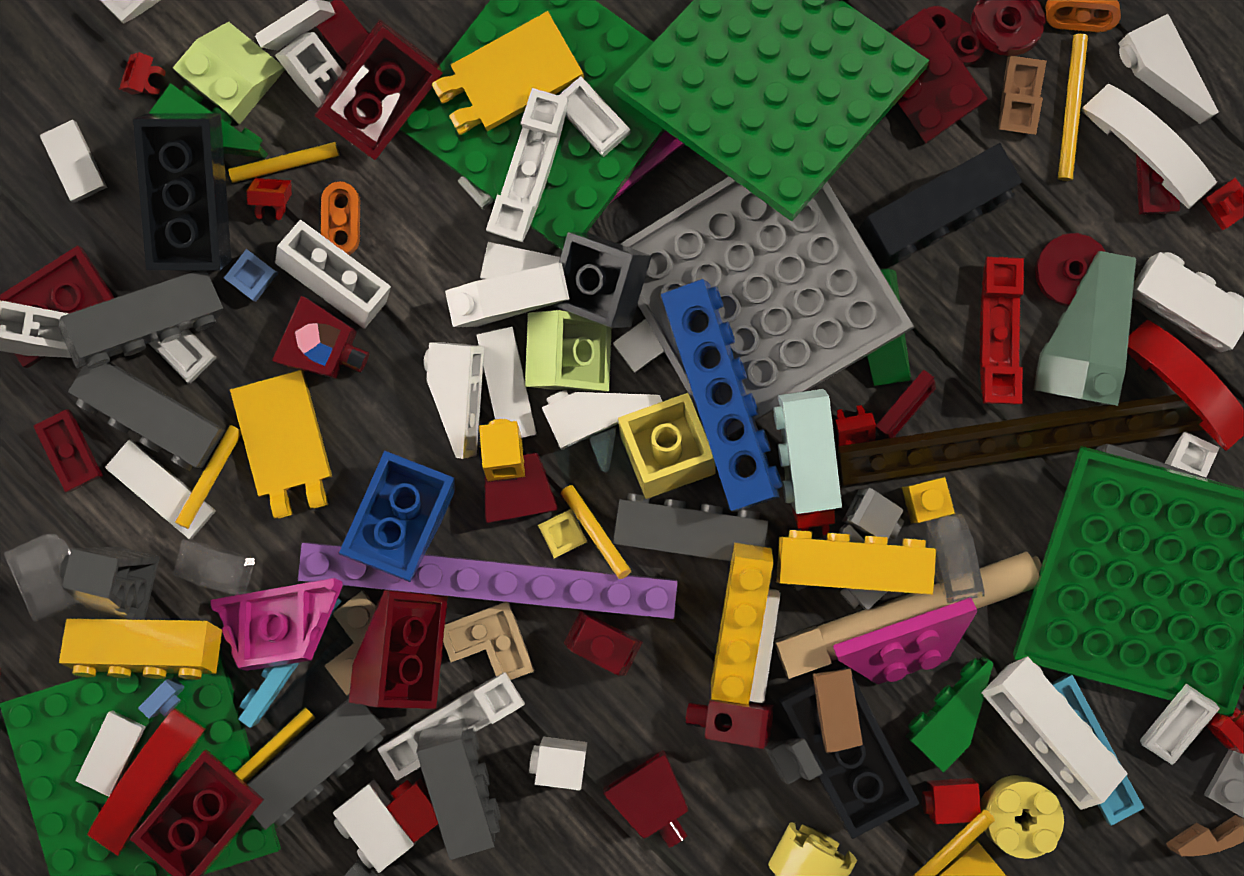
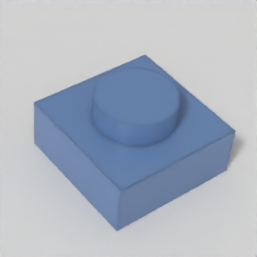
M246 249L225 275L224 279L256 302L278 273Z
M175 677L167 679L138 709L148 718L155 717L160 713L165 717L180 703L181 700L177 696L185 687Z

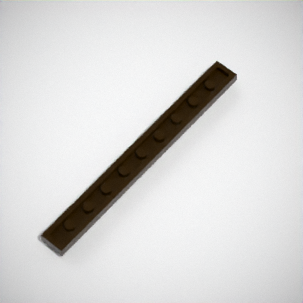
M1177 394L1121 402L1118 403V406L1108 404L838 446L840 479L843 485L1076 450L1080 449L1081 446L1089 448L1105 444L1204 430L1199 425L1203 420Z

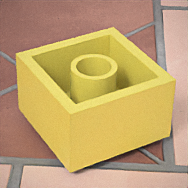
M689 393L618 417L620 437L645 499L715 474L716 464Z

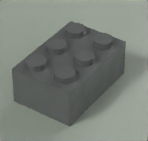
M465 718L421 730L416 750L449 860L493 848L495 846V833L500 832L498 820H501V815L496 798L489 799L487 785H490V778L485 763L478 764L477 750L480 747L474 727L467 728Z

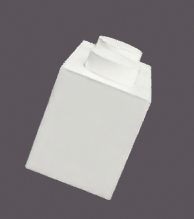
M543 737L540 746L534 745L531 753L529 773L536 774L535 785L581 790L587 742Z
M372 780L340 805L333 814L337 818L334 820V824L338 831L347 839L351 837L359 847L357 854L361 861L368 868L374 867L380 873L413 847L416 842H412L386 808L391 801L376 781Z

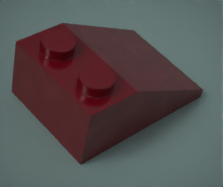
M380 19L358 47L314 116L373 160H376L433 87L432 83L443 74L439 64Z
M384 590L352 665L349 703L385 708L436 709L448 596Z
M204 750L132 835L130 840L172 876H203L264 799L209 751Z

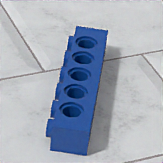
M701 279L662 293L663 304L730 510L740 511L779 498L777 489L782 487V481L777 467H770L765 452L771 451L770 444L764 429L759 431L757 429L753 416L759 415L758 408L752 393L746 395L742 380L747 379L746 371L740 357L734 359L730 344L735 343V338L729 322H722L718 309L724 306L717 286L711 287L710 283ZM699 314H707L709 318L708 327L703 332L695 333L692 327L694 318ZM711 349H718L721 355L719 364L714 368L707 369L704 364L705 354ZM728 384L732 388V398L728 403L719 405L716 401L715 393L720 386ZM740 420L744 425V434L739 440L732 441L727 435L728 425L732 421ZM751 456L756 462V470L753 475L745 478L739 472V463L742 458Z

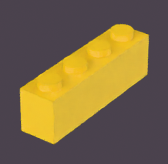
M789 530V538L779 537L776 582L933 595L936 549L925 548L926 540L903 538L902 546L887 545L888 537L865 536L864 543L850 542V534L827 533V540L812 539V532Z
M734 543L711 679V699L749 705L773 568L772 548Z
M66 619L59 663L73 669V675L81 677H95L96 672H108L107 675L112 677L130 678L131 672H141L144 677L165 679L166 673H178L180 678L199 680L202 674H216L222 629L208 621Z

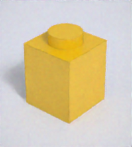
M496 419L489 422L488 425H480L482 467L487 480L494 481L525 477L522 436L517 421L511 422L507 419Z
M945 477L902 487L911 523H920L955 514Z

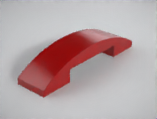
M985 258L980 312V375L984 404H1022L1023 367H1019L1020 297L1024 291V258Z
M1146 320L1129 335L1127 353L1145 371L1151 368L1203 420L1199 425L1225 451L1244 436V408L1218 376L1189 348L1149 320Z
M174 708L127 769L105 802L87 835L119 856L132 835L141 825L140 821L174 771L186 759L206 729Z

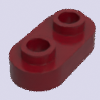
M931 6L926 10L932 19H939L943 23V28H940V30L964 65L970 66L976 63L984 53L985 47L980 43L971 25L945 7ZM965 39L971 41L973 49L967 50L963 48L961 41Z

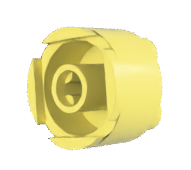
M1018 775L1006 776L996 781L984 793L980 801L981 812L985 809L995 819L985 830V833L1004 852L1014 857L1029 859L1050 853L1056 848L1064 827V815L1058 798L1046 787L1028 777ZM1024 810L1027 812V816L1021 820V823L1015 821V816L1022 815Z
M791 822L768 865L772 872L775 873V876H849L857 859L849 850L845 856L838 852L837 848L840 843L822 832L803 824L798 831L796 830L795 823Z

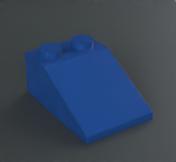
M384 451L341 546L339 555L411 582L454 495V477Z

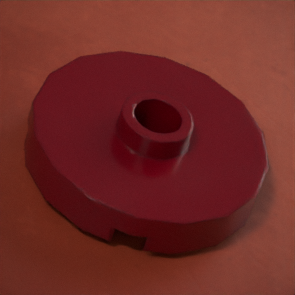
M978 0L971 13V27L978 36L980 43L986 49L999 55L1017 56L1027 53L1038 43L1043 34L1045 13L1038 0ZM1002 21L1008 22L1010 26L1006 25Z
M1080 233L1062 234L1048 242L1041 250L1035 265L1036 282L1043 295L1062 306L1069 307L1077 293V287L1097 252H1106L1103 246L1092 237ZM1070 263H1075L1079 266L1080 272L1078 275L1070 273Z

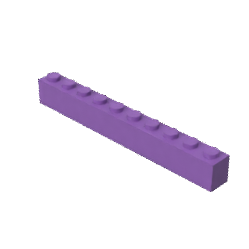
M309 542L302 543L298 581L314 582L336 578L342 581V585L674 619L677 580L635 575H628L623 579H618L615 573L425 554L411 582L339 555L340 545Z

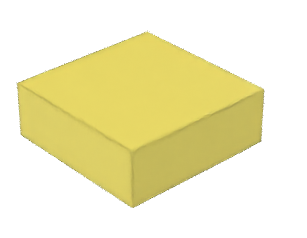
M571 509L538 525L554 558L587 542Z

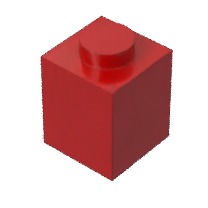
M421 778L413 784L407 779L390 793L394 799L386 808L413 843L438 825L428 788Z
M972 778L927 781L928 791L922 792V806L924 814H929V818L935 824L971 822L981 813L979 783Z

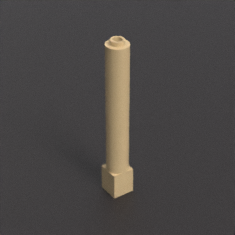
M1026 551L934 584L933 595L909 593L873 606L868 610L865 609L817 627H809L776 639L773 642L785 675L790 679L832 664L831 661L838 659L833 649L835 644L970 597L976 608L979 609L1034 589L1040 577L1039 572L1042 564L1037 556L1031 557Z

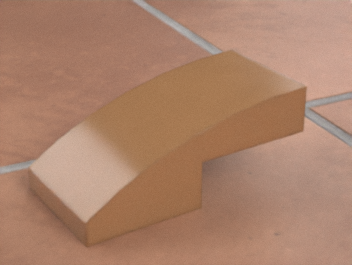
M1017 56L1007 57L1000 106L999 130L1036 135L1043 100L1040 95L1047 61Z
M1234 815L1212 831L1195 823L1166 844L1170 850L1180 856H1200L1220 852L1244 842V818Z

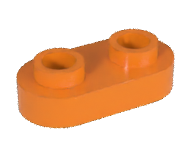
M1047 0L1045 7L1047 22L1057 29L1105 32L1114 28L1121 19L1118 0Z
M339 181L328 185L322 193L321 235L348 255L355 252L360 242V197L350 184ZM340 197L348 198V204L344 208L336 207V201ZM340 233H346L348 236L347 242L343 245H338L335 241L336 236Z

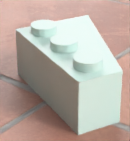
M824 389L778 395L779 406L774 407L773 411L776 429H781L782 444H778V453L781 467H784L785 481H782L785 503H791L796 514L842 508L829 395Z

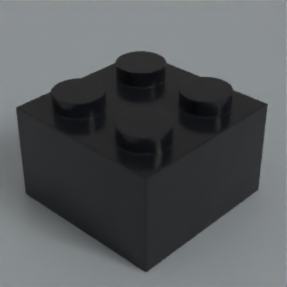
M568 232L559 263H562L570 300L559 302L552 306L611 328L631 327L652 256L590 233Z

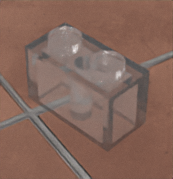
M57 534L42 535L4 552V556L33 622L46 620L81 604L62 589L64 578L60 576V569L64 557L67 554L70 555V550L66 542L62 538H58Z

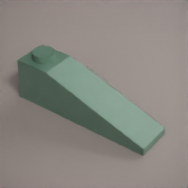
M1103 251L1097 252L1077 287V293L1066 312H1063L1058 321L1057 329L1049 343L1046 342L1040 353L1033 390L1118 406L1126 370L1136 265L1135 257Z

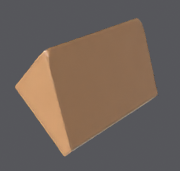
M851 669L812 674L823 745L826 753L863 745Z

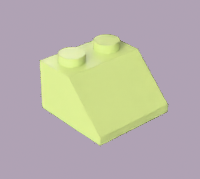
M230 22L196 39L173 67L185 81L239 125L285 71V68Z
M553 310L528 313L525 387L550 390L609 391L612 328L568 311Z

